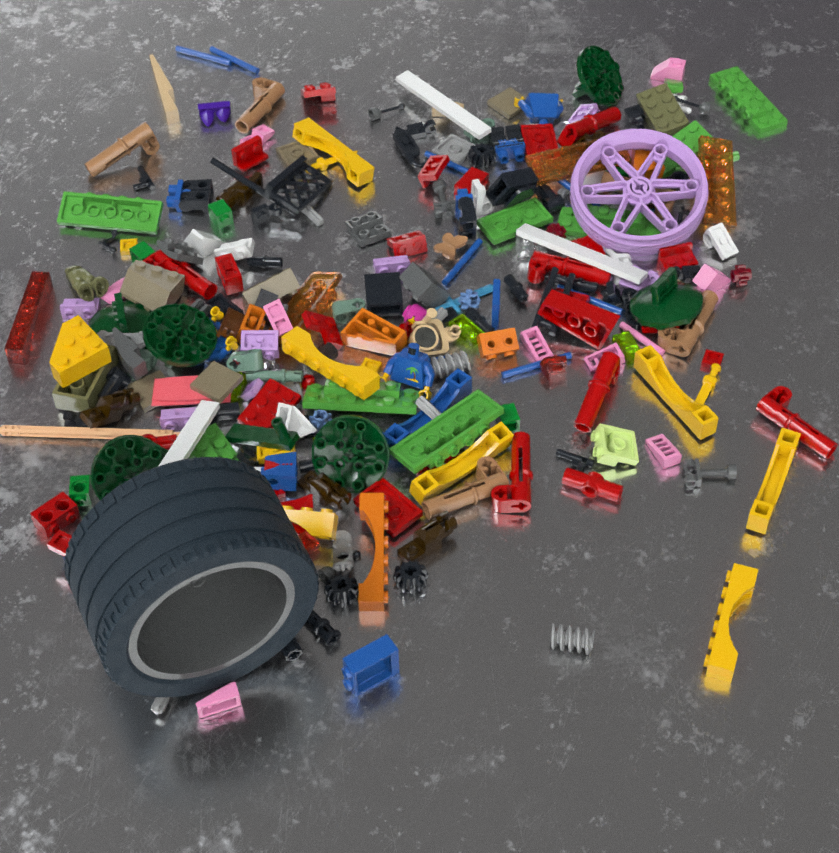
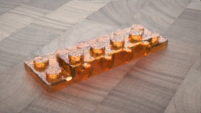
M700 135L698 138L699 153L696 156L705 170L709 190L702 224L714 226L722 222L725 228L735 229L737 221L732 141Z
M598 139L525 156L527 167H531L539 179L536 185L539 186L571 178L573 170L582 154ZM628 150L619 151L618 153L631 164L632 159ZM599 160L587 174L604 171L607 168Z
M311 272L298 289V292L295 293L287 304L289 307L286 313L293 328L298 326L311 334V330L305 327L302 313L305 310L322 315L328 312V306L337 299L335 288L343 278L340 272ZM280 336V337H279V347L282 348V340H281V337H282V336Z

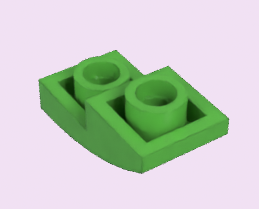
M664 79V83L668 85L672 93L683 92L684 87L681 80Z

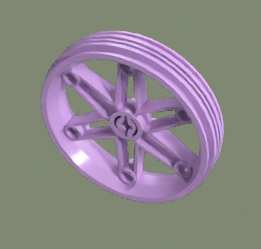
M626 129L610 133L598 139L585 150L573 170L570 185V202L578 224L595 242L617 253H628L632 256H648L658 254L660 248L681 244L691 236L704 216L709 190L703 165L695 153L684 143L659 131ZM624 150L651 151L638 171L618 153ZM666 157L679 164L690 177L689 180L657 178ZM599 160H601L615 180L613 182L583 186L587 173ZM654 161L657 164L649 180L643 176ZM617 163L631 179L625 181L614 164ZM680 188V191L655 193V189ZM622 191L620 195L597 194L599 192ZM695 198L691 212L679 225L663 203ZM650 202L653 203L665 220L661 221L646 205ZM587 204L620 205L611 227L609 228L597 220L590 212ZM627 204H630L634 209L626 221L622 223L620 220ZM639 213H641L661 234L636 236L626 234Z

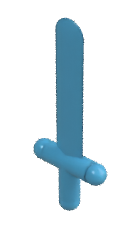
M488 284L474 291L478 292V296L481 297L493 292V284ZM449 296L445 300L446 303L437 306L435 309L438 310L440 307L446 309L452 306L457 314H460L461 309L458 302L460 297L452 299Z

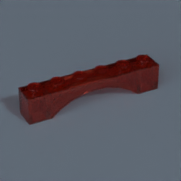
M32 271L4 348L9 364L27 365L37 315L42 305L50 299L53 290L49 272Z

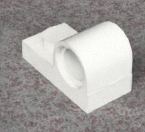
M479 179L472 180L471 194H473L476 217L491 213L495 206L493 207L487 198L485 186L481 184Z
M722 222L708 228L703 234V242L706 247H715L722 261L739 253Z

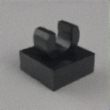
M613 280L607 282V289L601 291L604 297L602 301L607 303L613 302L615 306L622 304L619 288Z

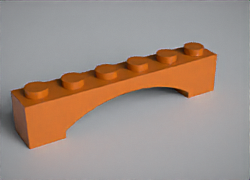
M360 493V521H365L371 530L375 542V556L367 578L363 583H359V611H384V603H388V591H384V585H388V572H384V566H388V554H384V548H388V536H384V530H388V518H384V513H388V500H384V493Z

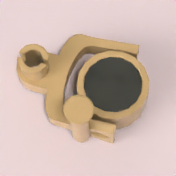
M429 308L421 321L414 322L411 326L413 332L408 339L409 344H419V352L426 353L429 358L445 355L449 350V343L455 342L461 334L458 325L444 328L439 319H432L437 316L435 308ZM440 339V350L432 351Z

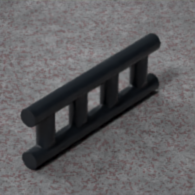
M553 267L531 326V328L534 326L539 328L540 325L550 329L549 335L551 336L556 335L558 326L543 319L537 313L543 301L553 289L555 281L565 284L564 290L561 293L569 296L576 277L573 273H569L568 278L558 275L559 269Z

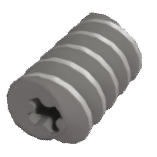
M460 350L459 355L457 352H453L452 356L447 353L445 358L439 355L438 359L435 356L430 359V363L435 371L434 380L436 374L442 379L443 373L448 377L450 371L454 372L457 368L463 372L464 368H467L468 372H471L470 360L464 350Z
M553 622L550 637L551 647L555 650L559 644L560 650L563 651L567 645L569 652H572L574 647H576L578 654L585 648L586 655H589L593 649L595 628L591 634H589L588 627L581 633L580 626H577L575 631H572V627L569 624L567 629L564 630L563 623H560L556 629Z

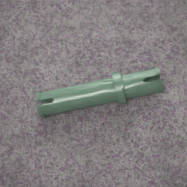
M303 370L246 371L248 373L246 374L247 382L257 378L263 382H267L271 378L285 384L286 382H303Z

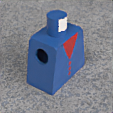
M297 452L268 455L265 457L264 467H254L266 477L273 490L297 491Z

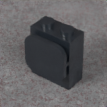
M531 167L502 173L488 188L486 196L493 207L504 204L506 209L529 200L538 191L536 184L539 182V179Z
M400 272L364 274L366 309L379 317L403 315Z

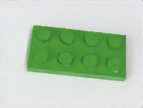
M696 120L672 136L688 146L696 156L716 143L715 139ZM666 157L664 162L665 171L662 178L670 176L675 172V167L680 165Z
M534 197L477 219V226L491 243L496 245L516 237V230L526 223L539 228L552 223L553 216Z

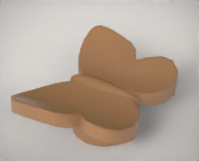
M445 233L442 237V243L436 244L433 250L453 260L456 249L466 245L468 237L461 235L453 237L451 233Z

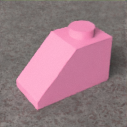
M672 57L653 68L650 79L663 82L665 78L682 81L686 60Z
M704 263L692 281L697 284L696 288L701 292L704 290L716 292L730 283L731 279L721 271Z

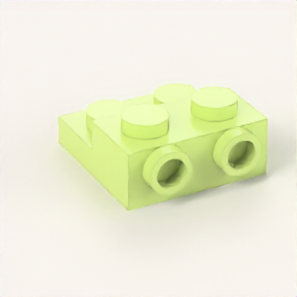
M599 424L592 431L591 441L595 443L593 456L597 458V463L614 467L618 462L637 465L639 457L634 431L605 424Z

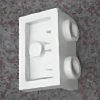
M253 238L221 244L220 248L214 250V254L218 257L232 253L235 261L253 256L255 241Z

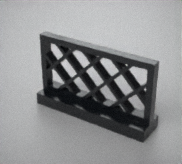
M302 155L267 184L263 197L267 200L272 197L298 214L332 185L333 180L306 163L308 158ZM307 170L311 174H305L304 171ZM295 178L302 179L303 182L296 181ZM307 179L313 180L314 183L307 182ZM318 180H322L325 184L318 183ZM287 186H294V189H288ZM298 186L305 187L306 190H299ZM309 187L316 188L317 191H312ZM277 193H285L286 197L280 196ZM289 194H296L297 197H290ZM301 195H307L308 198H301ZM292 202L299 203V207L292 204Z

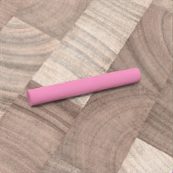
M622 321L619 328L645 346L651 345L661 356L664 355L665 350L625 322Z

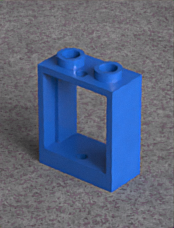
M387 634L342 658L343 668H341V671L344 675L342 682L346 690H351L355 697L400 673L399 649Z

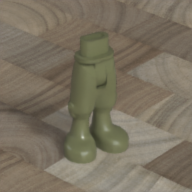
M78 265L65 269L67 279L82 300L93 301L94 294L101 298L107 292L109 283L105 277H94L89 271Z

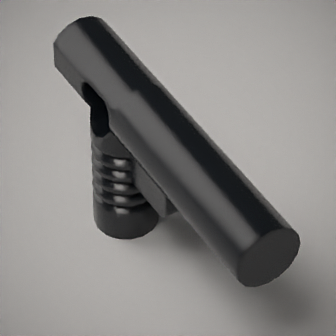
M139 166L137 170L142 178H139L140 183L133 184L134 191L146 187L151 191L155 190L156 186L143 166Z
M557 449L555 455L570 460V465L577 467L576 470L581 472L584 471L586 466L592 468L595 460L561 449Z

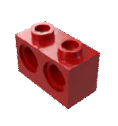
M232 253L214 257L217 274L226 294L231 295L244 291L242 275Z
M63 491L30 513L34 526L47 539L69 524L74 523L80 517L77 504Z

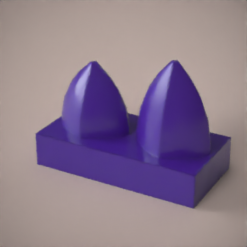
M230 101L198 104L199 117H201L202 122L209 127L213 122L214 116H217L219 120L225 123L231 114Z

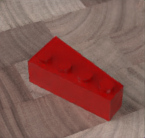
M553 289L549 292L537 313L597 350H601L620 318V315Z

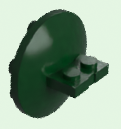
M591 45L580 51L577 57L579 82L575 85L572 93L575 99L587 94L593 102L602 107H611L620 101L624 91L619 71L620 66L613 60L608 50Z
M669 267L653 284L640 289L630 301L632 317L641 326L653 327L656 330L690 324L703 308L702 293L691 284L677 281V271L673 267Z
M121 292L114 293L115 301L100 309L89 322V327L96 334L101 330L113 332L112 329L114 327L122 333H139L140 331L143 332L144 322L152 310H145L144 305L140 303L135 304L132 301H123Z
M185 303L168 304L158 307L148 315L144 322L142 334L147 349L157 359L164 362L165 367L170 369L172 366L191 367L201 364L215 350L217 331L213 322L203 311L188 306Z
M343 415L330 420L318 431L312 445V462L318 475L323 472L340 484L341 487H350L355 490L349 491L350 493H360L376 481H380L385 475L390 462V448L383 431L374 422L358 415Z
M123 435L108 441L97 452L91 465L90 479L96 496L101 500L124 482L145 471L158 467L166 454L155 442L139 435Z

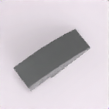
M114 327L112 329L113 338L119 359L127 372L137 381L148 373L145 360L141 357L139 346Z

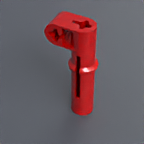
M611 107L593 115H585L583 119L566 125L557 143L564 150L570 149L571 145L577 142L585 133L592 135L599 129L619 122L621 120L620 110L617 107Z
M161 249L143 260L145 263L185 275L184 284L206 300H210L217 293V285L192 269L189 263L172 259L164 254Z
M537 250L534 251L529 261L527 274L528 281L533 284L542 283L546 272H551L553 267L559 269V275L568 276L569 273H573L577 279L580 277L583 280L598 282V285L606 287V283L611 278V273L583 262L571 260L569 256L564 258Z
M603 352L594 376L588 382L589 388L573 425L581 432L590 433L592 431L604 398L610 392V384L615 385L618 380L620 357L615 353Z
M777 386L759 401L756 406L757 412L780 428L801 433L799 441L820 456L828 459L835 452L838 443L801 419L800 414L793 413L787 409L792 397V392L789 388Z
M526 432L514 433L511 441V472L509 473L511 485H499L491 491L492 507L498 513H519L531 509V481L534 476L531 471L530 435ZM519 459H523V481H520Z

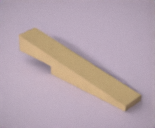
M151 54L149 55L151 68L167 124L180 122L178 108L174 103V90L154 55Z

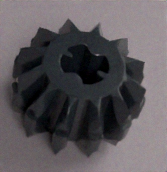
M482 142V144L476 143L475 146H471L468 158L470 165H474V168L480 167L482 169V167L488 169V166H493L496 154L493 146H490L489 143L483 144Z
M409 558L407 563L401 561L400 566L395 567L393 580L397 589L402 588L403 594L406 591H410L413 594L414 590L420 592L421 587H426L428 572L425 565H420L418 560L412 562Z
M340 572L339 576L332 574L331 579H326L324 594L326 600L332 602L334 607L338 604L342 608L345 604L351 606L352 601H357L359 586L355 577L351 578L349 573L343 576Z

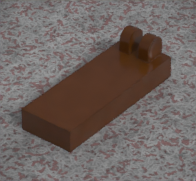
M229 307L216 336L218 338L220 335L225 338L229 336L236 338L245 315Z

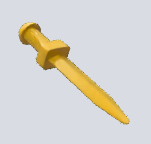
M320 157L316 163L310 166L316 170L324 171L327 170V165L339 161L334 157L325 160Z
M718 363L712 364L709 375L704 376L703 385L695 400L696 402L704 404L711 389L715 388L716 376L722 369Z

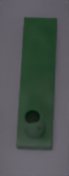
M281 417L272 419L271 424L273 428L234 423L225 436L228 442L287 451H291L300 438L298 432L287 430Z

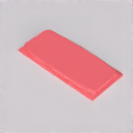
M199 375L154 379L151 406L196 405L201 400H213L190 388V384ZM231 393L222 403H231Z

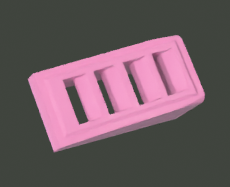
M537 326L520 333L519 338L535 361L554 356ZM542 347L541 350L535 351V349ZM543 352L546 353V355L544 356H538V354H541Z
M617 342L583 358L591 373L596 371L599 364L598 359H601L603 352L606 351L620 357V365L626 363L624 354ZM591 361H595L596 365L593 366Z
M663 434L645 439V443L663 469L681 463V453Z
M231 682L198 701L196 707L199 718L241 706L236 682Z

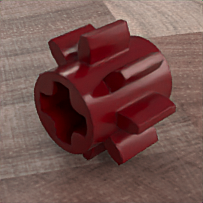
M559 223L551 224L545 230L561 238H566L564 233L567 231Z
M746 264L735 265V269H732L730 272L732 283H736V286L747 285V281L752 279L751 269L746 268Z

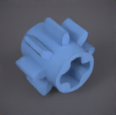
M466 289V293H460L461 296L458 302L461 305V309L479 308L478 305L481 299L478 296V292Z
M325 410L314 411L313 416H309V422L318 431L327 422L332 420L331 413L327 414Z

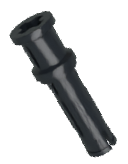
M312 610L307 622L313 627V632L325 640L324 642L327 646H333L341 638V632L335 630L330 625L328 619L321 618Z

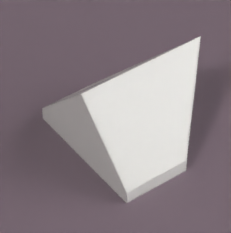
M192 229L191 233L184 240L204 258L214 253V250L220 248L221 244H225L216 235Z
M281 402L278 403L276 417L283 419L288 431L298 432L300 438L318 431L295 406Z

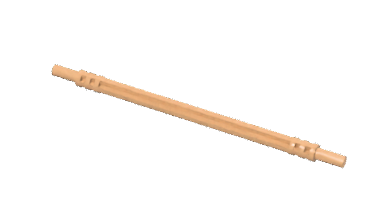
M2 425L0 427V434L2 436L114 439L123 435L142 436L144 434H152L155 437L177 434L178 437L180 432H174V430L97 427L90 429L89 427Z

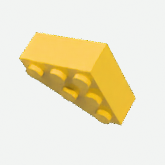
M79 315L62 323L49 361L53 378L62 388H65L112 362L107 344Z

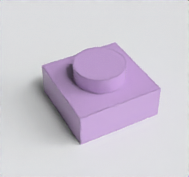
M259 378L249 382L240 397L244 401L254 398L264 382Z

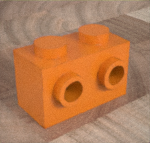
M249 304L236 336L237 343L241 344V330H263L266 323L263 320L266 314L264 309Z
M515 327L481 333L476 337L481 359L493 360L498 355L503 354L504 357H510L519 350Z

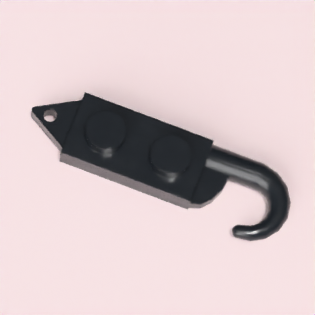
M396 126L395 132L392 133L393 140L402 155L412 167L423 168L428 158L425 157L423 163L416 162L415 158L420 155V148L408 129L404 130Z

